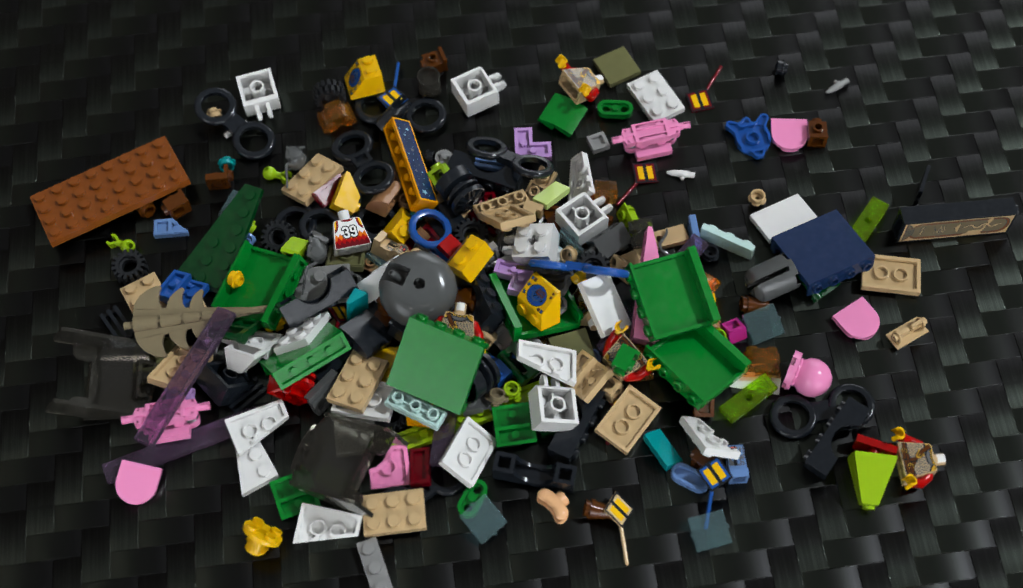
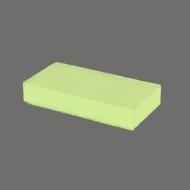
M555 181L533 197L532 201L544 205V209L548 210L570 193V187Z

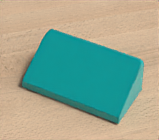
M357 288L353 289L346 302L347 321L368 308L367 292Z
M660 428L644 434V442L665 471L671 469L676 463L683 461Z

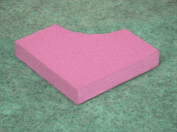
M407 444L386 446V455L383 461L378 466L369 469L371 490L410 485V464Z

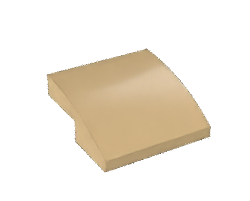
M583 349L576 356V384L573 388L575 389V395L589 404L613 375V372ZM560 381L565 387H572Z

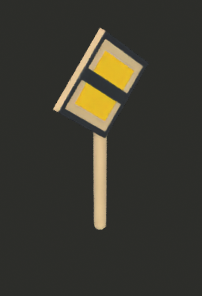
M616 491L603 511L619 526L624 562L628 566L629 561L623 526L634 511V508Z

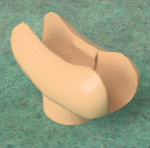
M547 488L537 492V502L551 512L557 524L565 523L569 515L566 507L569 505L567 496L562 491L554 493Z

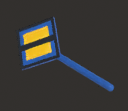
M399 62L396 63L393 87L377 96V99L386 108L400 95H404L396 87L400 67Z
M719 457L713 458L696 470L710 489L704 529L708 528L714 490L733 478Z

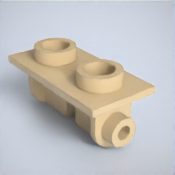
M915 317L887 333L886 337L899 350L929 332L925 327L927 320L925 317Z

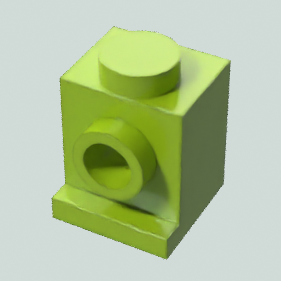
M438 162L430 167L431 171L427 175L435 187L441 178V173L445 174L450 169L446 163L441 164Z

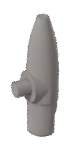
M849 79L834 80V85L827 89L826 94L841 89L850 82Z

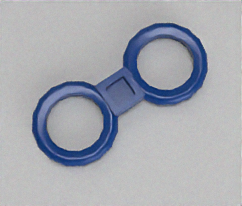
M426 208L418 210L411 216L408 222V232L411 239L422 247L429 248L432 253L447 262L449 259L437 249V246L449 234H452V226L449 219L435 209ZM424 217H432L438 220L444 229L443 237L437 241L423 239L416 230L417 221Z
M530 259L528 261L530 267L568 272L577 270L588 274L627 278L630 275L628 270L592 266V264L566 261V263L538 259Z

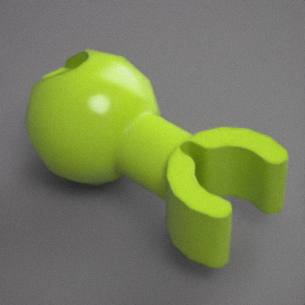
M267 166L263 169L262 175L266 180L276 178L286 185L285 171L282 173L277 172L272 166ZM288 171L289 178L292 177L291 171Z
M113 233L111 236L116 241H106L108 247H120L122 252L123 250L129 252V249H133V251L135 249V243L131 239L122 241Z

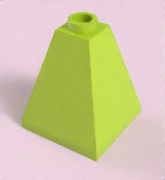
M854 451L848 456V464L858 504L862 505V509L875 510V507L879 506L896 464L897 456Z

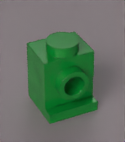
M622 343L611 363L613 373L624 377L627 370L631 372L636 363L633 359L638 360L641 352Z

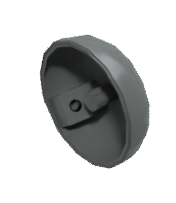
M422 250L404 252L388 263L378 286L380 302L388 316L404 326L407 325L409 317L417 313L427 315L431 321H435L439 316H444L446 311L450 312L453 309L458 292L455 274L448 263L436 254Z

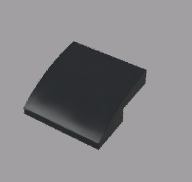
M367 309L339 327V330L343 332L346 339L353 343V350L366 359H369L394 341V338L387 334L388 329Z

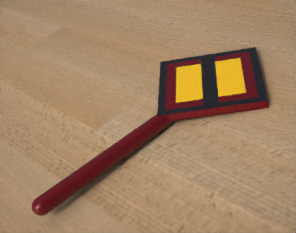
M722 65L718 67L705 89L686 93L692 113L714 108L708 90L721 71Z
M655 162L632 164L635 183L619 199L616 206H619L638 184L659 183Z
M345 303L336 304L328 308L336 320V328L339 327L340 323L347 322Z

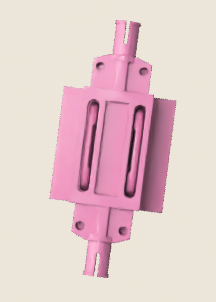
M666 118L633 124L630 128L622 129V135L611 137V142L613 145L623 142L625 152L634 153L637 162L672 155L671 145L675 143L677 137H680V130L691 128L690 121L679 123L675 118L666 120Z
M185 397L145 404V407L136 408L133 415L121 416L122 425L134 423L137 429H140L144 435L149 436L151 445L190 439L191 429L198 427L201 423L199 411L210 410L211 406L209 401L197 403L195 398L186 400Z

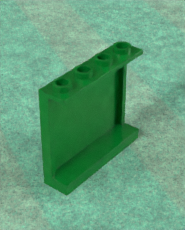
M245 240L234 262L231 264L230 270L223 280L217 295L214 297L211 307H255L268 305L264 313L240 318L259 320L263 328L275 331L282 318L276 304L294 294L308 263L299 254L294 253L292 257L252 246ZM240 270L244 276V283L242 286L233 289L231 285L227 284V277L231 271Z
M695 245L679 253L634 265L631 262L626 266L625 270H628L630 275L625 279L627 282H630L632 288L630 289L631 297L633 300H636L638 306L637 314L644 323L643 332L650 342L714 325L721 319Z
M496 273L488 275L492 288L496 292L499 303L502 305L506 315V319L503 322L513 342L519 339L525 340L580 328L583 313L576 305L575 297L571 295L569 289L565 296H563L567 300V310L565 313L560 314V323L540 331L518 313L517 297L507 294L510 281L505 279L499 280Z
M417 313L410 316L386 384L461 415L466 411L468 405L466 401L483 353L489 347V344L485 343L484 339L478 336L470 337L465 335L466 332L461 329L454 328L453 330L448 328L444 322L431 321L427 315Z
M327 322L308 346L278 356L273 352L267 360L262 358L259 363L267 376L271 375L279 388L283 390L352 348L343 332Z
M712 325L661 339L651 347L647 344L643 352V356L647 360L657 358L652 364L654 367L661 364L660 369L656 370L659 375L666 379L674 390L683 395L687 402L698 411L747 373L752 363Z

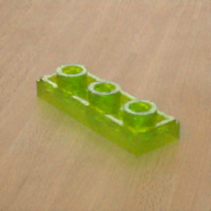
M874 196L852 227L865 243L890 206Z
M764 373L721 405L719 410L733 424L774 393L778 387Z

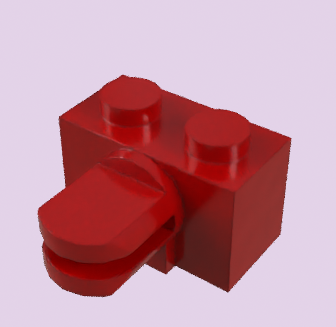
M312 372L283 390L279 388L275 379L270 375L266 393L296 406L306 404L308 402L304 396L314 387L316 375Z

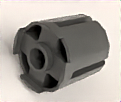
M781 253L749 268L745 273V286L747 290L753 288L749 294L761 302H767L799 288L801 283L797 284L795 276L798 274V270L792 259H786L783 256L784 253Z

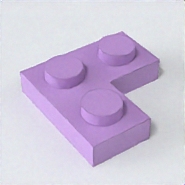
M532 127L514 128L515 153L519 155H538L552 161L551 141L533 142Z
M498 258L493 273H496L498 278L509 280L507 294L517 297L534 271L516 269V265H527Z

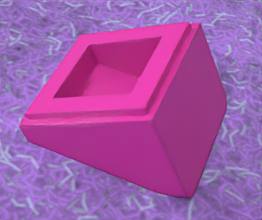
M738 318L720 324L721 329L726 332V336L732 344L748 337L746 326Z

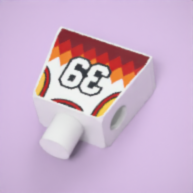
M348 210L339 211L337 213L339 220L334 221L332 226L334 256L370 250L371 240L360 217L350 218Z

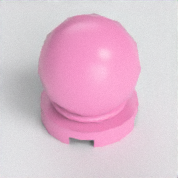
M795 350L781 387L789 390L790 386H794L797 392L806 397H817L827 392L832 383L831 370L827 364L816 358L804 360L802 358L803 353Z

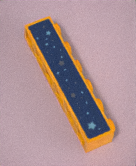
M391 117L384 126L383 131L409 209L412 212L426 208L434 209L438 204V200L431 180L427 175L428 172L411 123L408 120Z

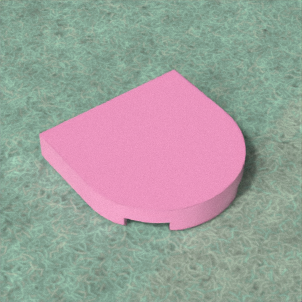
M771 118L770 132L772 143L784 152L798 151L806 144L808 139L807 119Z
M863 296L834 314L831 318L845 335L855 339L868 340L872 338L880 325L877 312Z
M122 460L115 483L118 496L131 505L146 503L156 494L163 469Z

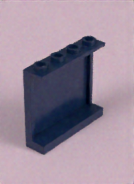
M837 209L771 238V251L774 254L778 252L784 253L783 256L786 259H792L798 270L797 275L807 286V296L814 293L817 294L827 287L835 286L845 279H851L855 275L867 272L873 268L875 254Z

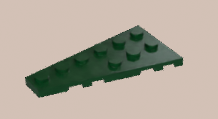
M244 184L178 271L190 273L192 280L209 284V291L217 294L240 247L247 239L264 190Z

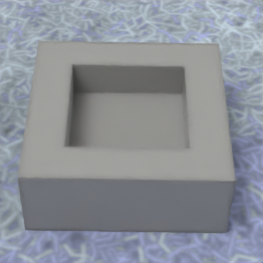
M603 131L586 137L593 155L610 149V144Z

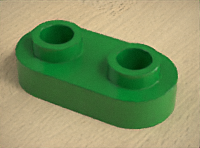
M602 100L597 105V113L605 119H628L633 114V105L626 100Z
M477 479L474 486L470 489L466 487L461 496L457 509L462 518L471 519L478 513L488 493L487 485L483 480ZM479 489L481 493L475 494L474 491ZM465 507H471V508H472L471 511H469V512H466V511L464 510Z

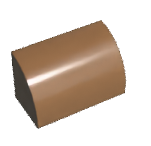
M394 181L388 189L375 194L365 209L386 217L402 193L401 182Z

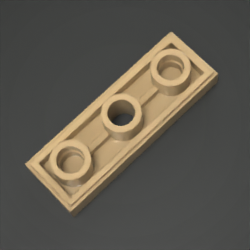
M520 189L473 205V211L479 220L478 212L510 204L523 208L526 199L529 200L525 191Z
M684 224L667 228L668 235L662 242V249L689 243L690 239ZM666 228L654 232L658 251H660L658 241L665 235ZM644 235L633 237V242L630 243L633 250H639L640 256Z

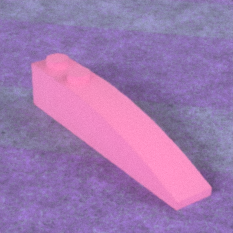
M648 226L644 232L640 263L659 258L651 226ZM635 300L629 340L632 343L653 346L656 341L650 342L649 338L645 337L643 332L644 323L638 317V306Z

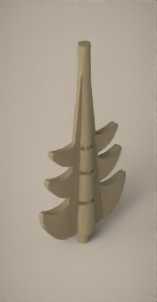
M155 286L139 296L133 308L132 321L123 322L124 330H134L138 345L146 353L155 357L166 358L168 355L165 352L163 342L165 335L169 334L172 341L180 348L189 350L190 347L186 340V334L189 329H192L196 338L201 342L208 344L206 325L264 313L268 305L255 307H204V291L200 289L192 297L190 307H185L183 304L185 289L180 288L170 296L166 308H162L160 304L162 287Z

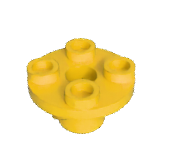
M253 517L252 520L245 521L242 526L243 532L248 536L246 537L245 550L253 556H261L268 551L269 547H279L282 542L281 535L283 532L277 527H270L265 524L264 520L259 517Z

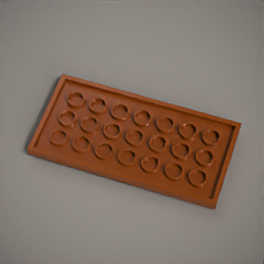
M163 136L30 196V199L52 247H55L173 193L178 188L186 187L191 182L168 140Z

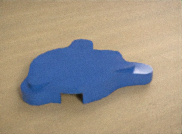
M760 114L754 122L749 117H744L740 122H726L725 129L733 135L735 145L742 153L752 156L757 160L764 158L765 152L771 143V134L767 129L769 120L767 114Z

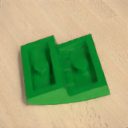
M555 93L538 118V121L551 130L556 128L567 137H570L588 108L582 104L576 105L571 98Z
M529 401L492 407L497 447L537 442L536 431H532Z
M308 468L269 482L281 520L299 515L302 503L321 506Z

